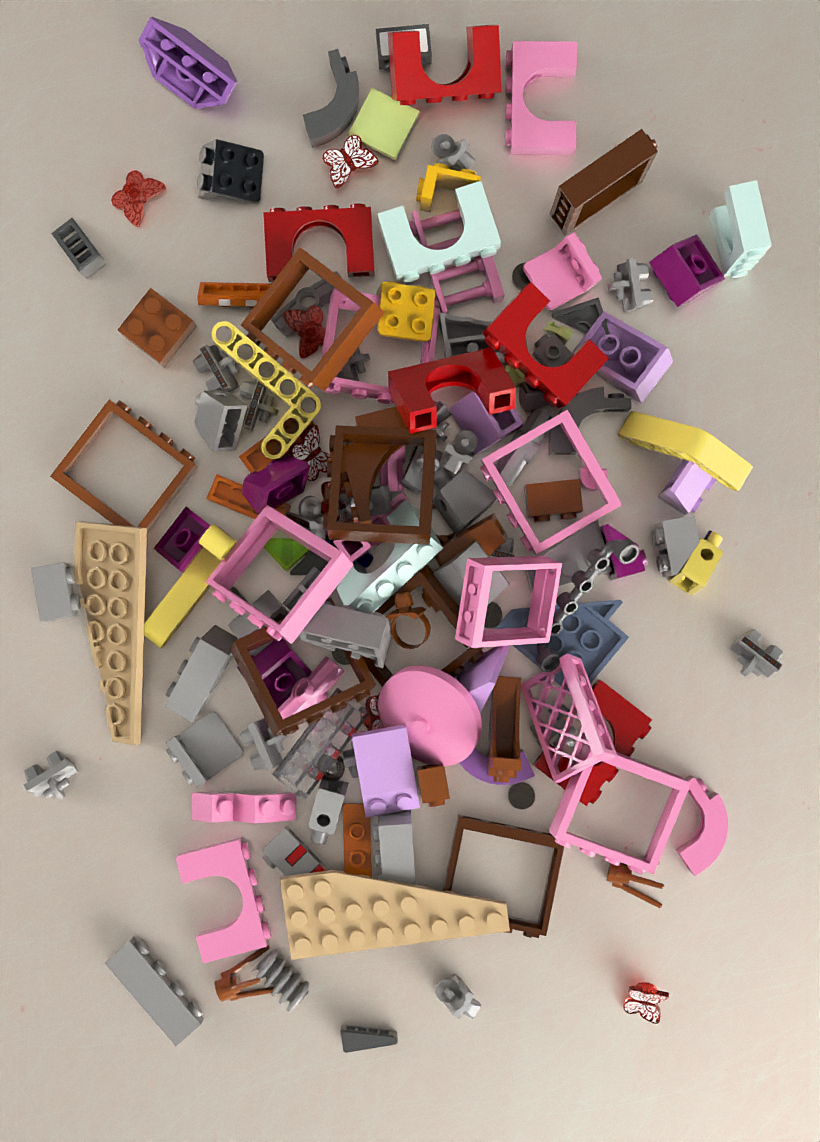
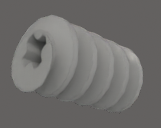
M276 949L268 953L252 971L259 970L256 978L262 979L266 977L264 988L271 985L274 986L271 993L272 996L279 993L282 994L279 1000L280 1004L286 1001L290 1002L286 1009L289 1012L308 994L309 991L306 992L309 982L304 981L299 984L301 974L297 973L291 976L294 967L289 965L283 968L286 959L282 957L276 960L278 950Z

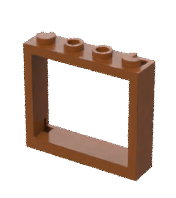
M299 247L240 326L249 332L246 336L257 346L261 342L266 346L263 351L275 360L279 357L282 358L284 361L281 365L293 375L297 371L302 374L299 380L309 388L316 385L325 391L385 312L373 301ZM308 269L360 307L312 371L262 332Z
M109 399L50 477L112 524L136 527L66 474L114 412L184 465L137 526L147 528L148 534L198 466L193 463L195 457L184 448L179 452L172 447L174 441L162 432L159 436L150 430L153 427L151 423L141 416L136 420L129 414L132 410L120 400L115 404Z

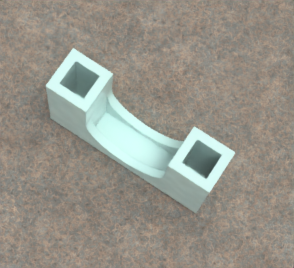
M757 180L729 186L724 193L727 205L715 207L709 214L724 276L732 275V278L747 275L748 271L759 262L761 257L765 256L766 251L772 246Z
M481 181L455 189V199L463 221L464 231L460 239L453 246L443 250L426 248L414 238L403 206L377 214L378 223L397 281L411 282L418 279L419 274L425 272L436 274L444 271L445 266L454 263L456 266H461L471 262L473 257L481 255V258H487L497 253L496 250L500 249L501 240Z
M406 499L387 519L391 525L419 526L420 511ZM431 528L430 545L396 543L388 560L371 573H367L365 567L355 561L336 589L344 605L355 607L358 611L364 613L375 612L443 549V546Z

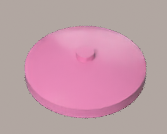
M409 666L394 673L380 691L378 710L384 728L406 724L412 758L429 765L438 766L444 764V766H449L466 759L477 746L482 733V720L478 706L467 689L449 674L428 666Z

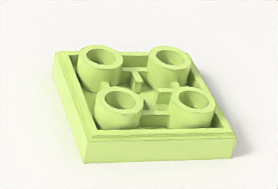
M371 88L348 133V137L357 139V142L359 141V143L396 161L419 116V110L408 105H400V101L393 100L392 97Z

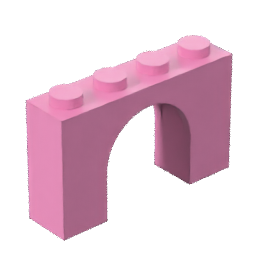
M513 41L511 50L506 51V67H511V77H506V93H511V103H506V119H510V129H506L505 145L510 146V154L574 155L576 150V121H548L537 118L527 109L523 99V92L532 81L541 77H574L577 69V42Z
M242 837L183 852L176 856L182 884L209 876H223L233 881L242 894V912L234 922L199 932L196 936L203 964L267 947L269 943L268 938H272L269 923L263 921L261 912L265 911L262 896H257L254 887L258 885L256 872L254 869L250 870L247 860L251 858L249 845L247 842L243 843Z

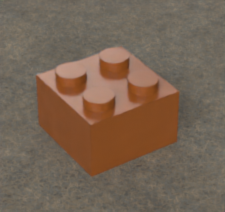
M150 288L118 328V331L128 341L165 368L197 325L190 317Z

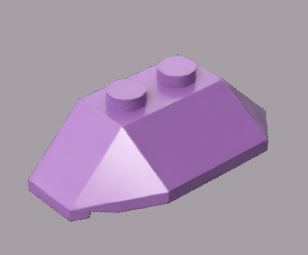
M155 17L149 18L139 38L141 48L143 47L152 76L194 109L226 104L238 82L228 61L186 29Z

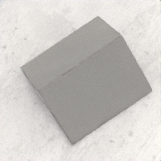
M476 540L433 571V574L460 606L467 558H488L489 556ZM501 571L492 572L488 604L510 585Z

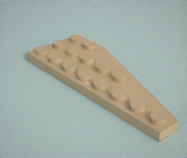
M79 521L75 522L74 577L76 585L80 584L83 597L79 599L81 608H85L88 626H86L94 665L99 667L102 679L99 682L100 691L105 692L108 709H105L111 738L113 742L130 745L140 744L147 528Z
M327 870L280 877L291 960L510 931L506 901L475 895L473 897L461 895L448 890H434L426 886L389 879L388 881L375 879L367 875L345 873V871Z

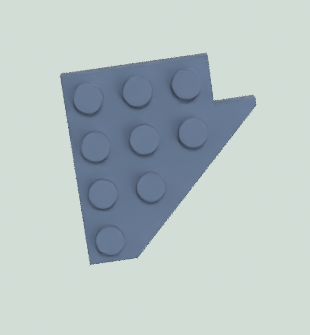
M621 600L578 603V609L573 614L568 615L563 621L562 631L558 635L553 636L548 643V648L554 649L559 657L568 653L581 658L590 684L629 638V636L609 621L610 617L623 603ZM555 605L554 615L560 608L558 605ZM530 608L511 609L495 629L527 627ZM537 643L513 645L539 667L536 663L538 655ZM562 671L555 674L554 681L562 686L565 678Z

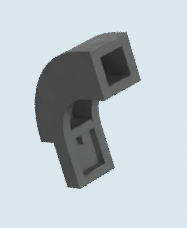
M338 49L328 51L330 66L337 85L334 98L324 108L303 114L304 124L312 148L328 143L340 136L351 124L357 112L359 104L357 72H350L346 56L341 57Z
M604 387L593 388L574 396L566 406L562 407L558 415L568 410L579 429L582 420L591 414L599 412H629L631 409V398H624L622 393L608 394V398H604ZM559 424L552 428L549 434V455H576V451L561 425Z

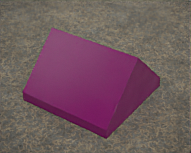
M185 507L153 549L175 568L184 573L202 550L203 546L199 544V540L211 525L188 507Z

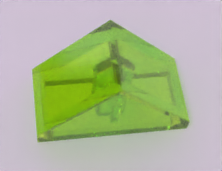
M270 538L264 546L267 552L286 572L291 570L310 551L295 540L286 538Z

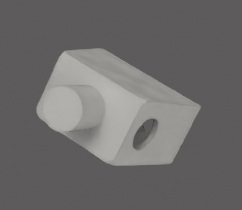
M223 390L203 391L195 398V404L198 406L194 421L195 427L212 451L236 450L247 404Z
M443 468L434 475V483L440 490L434 497L433 504L455 534L462 532L470 526L497 499L492 489L466 470L461 471L454 478Z
M327 776L322 777L308 823V828L313 829L310 838L312 842L325 845L328 835L335 833L348 782Z

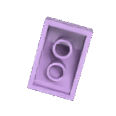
M603 311L602 315L599 316L573 351L574 353L582 343L590 339L609 358L596 373L618 390L640 403H643L673 363L668 347ZM604 319H606L607 321L606 324L610 332V334L607 335L602 326V322L604 321Z
M682 460L658 498L683 515H686L690 510L692 512L697 510L703 501L700 495L705 488L710 490L716 479L694 463Z
M510 645L496 646L484 652V655L473 663L468 660L463 664L464 670L454 677L471 694L480 713L497 681Z
M406 724L351 734L366 818L420 808Z

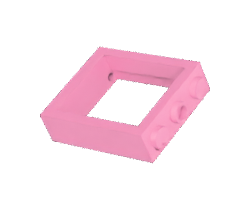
M546 556L467 558L455 640L471 648L549 643L562 563ZM536 569L527 627L484 630L492 572Z

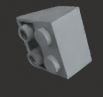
M695 515L665 520L654 525L655 530L651 531L654 546H658L660 556L656 557V563L659 573L663 572V577L677 575L700 543Z

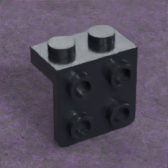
M218 139L203 145L199 153L201 169L197 178L198 198L209 200L220 195L250 203L258 202L261 195L263 152L259 149Z

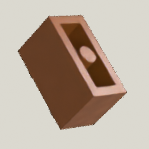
M580 479L534 483L524 486L527 519L534 518V523L550 521V516L558 515L561 516V520L577 518V513L583 511Z
M444 764L438 766H417L422 802L428 803L429 807L444 805L445 799H450Z

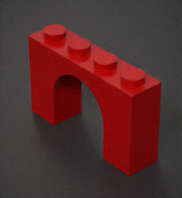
M499 25L466 26L467 64L463 73L456 80L447 84L435 83L424 72L421 63L419 31L388 32L392 99L400 101V105L416 104V99H426V103L442 102V97L451 96L452 101L468 100V95L478 94V99L494 98V93L502 92Z
M357 203L351 204L350 208L326 205L323 206V209L312 210V207L302 206L297 207L296 211H286L285 208H272L270 212H263L266 273L269 282H274L293 257L298 238L305 231L314 227L330 228L343 238L346 244L348 278L375 276L371 207Z
M530 282L485 328L482 334L486 337L484 339L486 344L493 350L498 349L505 356L504 360L511 368H518L525 375L523 378L526 383L533 388L537 387L544 394L543 398L549 405L562 408L572 400L609 358L589 339L582 343L561 366L547 367L536 362L526 347V331L532 320L545 308L550 300Z
M491 347L388 371L389 394L410 434L437 428V406L430 394L446 386L465 387L475 392L489 415L515 409L516 387Z
M597 679L592 689L602 716L611 727L615 751L630 757L635 750L633 744L638 738L642 740L652 727L649 724L652 719L602 680ZM542 751L532 765L553 780L544 752ZM563 755L560 756L557 765L560 773L567 769L570 761L569 758ZM603 761L593 765L579 799L582 804L587 806L589 802L591 804L596 802L602 793L600 788L604 782H611L619 770L616 766ZM570 777L557 784L565 790Z

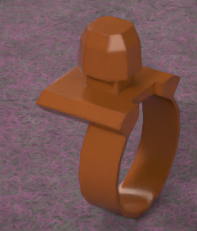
M410 592L397 593L395 607L398 609H395L386 616L388 621L393 619L390 631L393 640L397 645L405 649H415L428 640L431 630L429 620L423 614L427 609L424 607L412 608L411 606L414 603ZM400 615L409 616L413 619L419 617L422 620L426 632L421 644L410 645L400 639L396 631V621Z

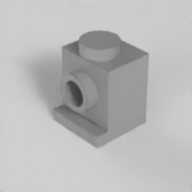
M545 334L534 344L537 349L534 350L532 355L541 365L558 367L563 365L573 352L571 353L555 334L550 337ZM555 348L558 351V355L550 356L548 349Z

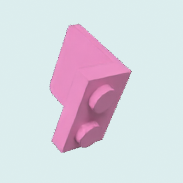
M575 232L566 236L555 248L526 262L523 266V271L530 282L550 300L545 306L548 310H553L587 292L602 279L598 266L592 262L586 252L584 243L578 239Z

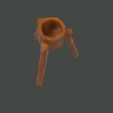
M620 862L619 866L610 863L606 881L612 882L613 887L621 888L651 905L662 908L660 902L624 883L629 884L631 880L660 889L665 887L664 884L632 875V870L627 867V864Z
M269 945L257 950L230 970L221 973L222 979L214 982L216 993L221 1002L229 999L232 1002L240 998L272 993L274 987L242 992L243 988L260 983V978L240 983L237 976L232 977L236 972L269 950Z

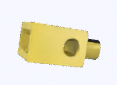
M708 531L704 539L699 538L700 543L677 575L671 576L668 582L689 595H693L702 589L723 555V551L718 548L723 538L714 531Z

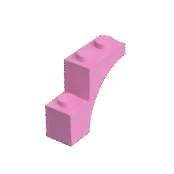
M194 792L192 793L191 820L211 823L238 821L254 824L296 820V793Z

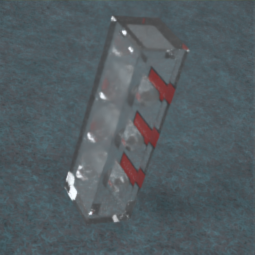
M337 687L330 697L342 692V690ZM355 699L347 702V707L334 714L331 710L322 714L323 718L308 725L272 773L289 791L306 800L352 739L351 734L356 733L371 712L359 702H356Z

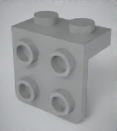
M216 712L208 713L185 731L166 742L169 747L166 751L175 763L180 762L185 769L182 772L183 776L190 785L195 784L197 788L243 755L242 748Z

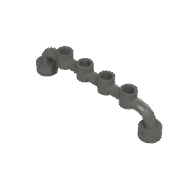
M614 539L608 542L601 550L593 549L588 553L587 560L591 565L586 572L580 570L573 574L571 581L575 587L571 593L563 592L556 599V603L560 608L553 616L550 639L562 631V623L565 618L578 609V600L583 593H587L593 588V579L599 571H603L609 566V557L613 552L623 564L631 563L637 558L639 548L632 540ZM537 643L538 655L536 663L544 672L555 670L560 664L559 655L554 649L548 648V643Z

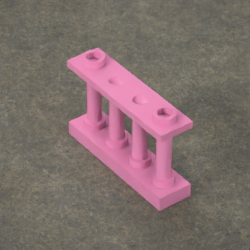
M459 209L421 221L417 210L412 211V220L408 222L413 236H417L422 246L432 250H443L453 246L460 239V237H456L428 246L423 232L462 220ZM481 255L475 257V260L465 265L448 267L436 274L428 272L432 287L435 290L434 307L440 308L441 313L448 314V306L485 295L487 298H492L493 304L504 300L505 294L493 256L481 258ZM476 270L479 272L483 271L486 279L485 282H482L483 285L443 297L439 281Z

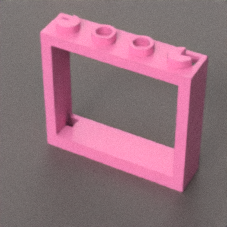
M335 288L330 296L322 357L334 343L338 308L358 312L360 309L358 305ZM362 293L377 306L380 305V296ZM434 307L431 338L428 342H423L420 364L434 361L440 308ZM335 377L325 390V392L330 394L343 392L351 394V397L356 399H366L369 397L377 399L382 404H393L389 388L385 386Z
M568 410L481 459L483 466L479 468L487 482L492 479L497 488L493 491L500 505L504 503L510 510V513L507 514L509 521L514 529L517 527L521 529L524 535L520 538L528 552L533 550L534 554L542 552L622 505ZM560 424L606 505L539 543L493 462Z
M266 505L206 580V583L215 590L212 595L219 601L224 603L228 600L231 602L229 607L242 616L244 613H247L249 615L247 619L255 626L261 628L264 625L268 628L266 632L274 639L280 641L283 638L292 644L352 568L353 564L342 551ZM277 530L329 562L281 624L230 591V588Z
M584 743L578 757L581 760H586L593 756L588 744ZM616 752L617 757L609 761L602 760L605 763L672 787L644 859L567 832L593 765L571 776L549 829V832L556 838L555 842L570 848L571 844L580 847L579 851L594 857L596 853L605 856V861L617 866L622 862L629 865L628 868L639 874H644V871L654 874L691 783L682 776Z

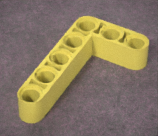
M226 321L218 322L214 325L211 334L215 345L290 407L261 443V451L265 457L278 459L285 454L321 409L320 399L234 325ZM225 327L231 331L232 337L229 341L221 342L217 339L216 331L219 328ZM242 345H247L252 349L253 355L248 360L241 359L237 354V349ZM260 364H271L274 370L273 375L268 378L262 377L258 371ZM288 380L294 384L293 394L288 396L281 393L279 387L282 381ZM304 398H310L314 401L315 409L312 413H306L301 409V401ZM286 419H294L297 422L298 429L294 434L285 432L283 423ZM271 439L277 440L281 445V450L276 455H271L266 451V443Z
M631 411L617 434L624 440L625 438L629 439V443L632 445L690 461L718 482L734 491L740 490L753 468L750 463L708 432L693 426Z
M212 524L199 540V544L203 546L202 550L144 623V636L160 649L167 644L209 590L210 586L206 583V580L238 542L236 539L215 524Z

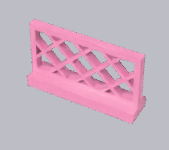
M568 653L559 658L560 664L555 670L551 672L543 671L521 684L527 707L555 783H560L602 760L609 761L617 757L582 659ZM562 671L565 678L561 688L553 686L555 674ZM537 684L544 685L539 700L533 698L530 688ZM550 688L559 691L554 706L545 703ZM566 694L570 695L573 699L570 712L560 709ZM544 706L553 709L548 724L542 723L540 718ZM559 712L568 715L563 731L554 728ZM575 718L580 720L582 724L579 737L569 734ZM552 730L561 734L556 749L550 747L549 744ZM567 737L577 740L572 755L562 752ZM583 743L590 746L593 754L592 757L586 760L578 758ZM563 755L570 758L567 769L560 773L557 765L560 756Z

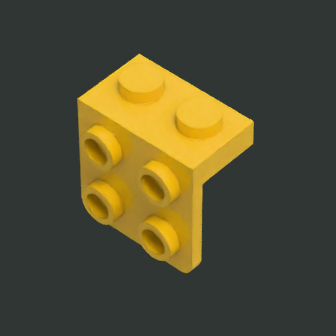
M435 163L434 166L428 165L426 176L419 179L416 201L421 202L420 210L431 211L435 187L455 191L457 188L479 182L481 177L476 175L475 171L469 169L455 171L441 163Z
M383 281L376 291V295L380 296L379 307L385 312L378 321V334L386 337L428 342L432 333L435 290L419 285L409 286L394 281Z

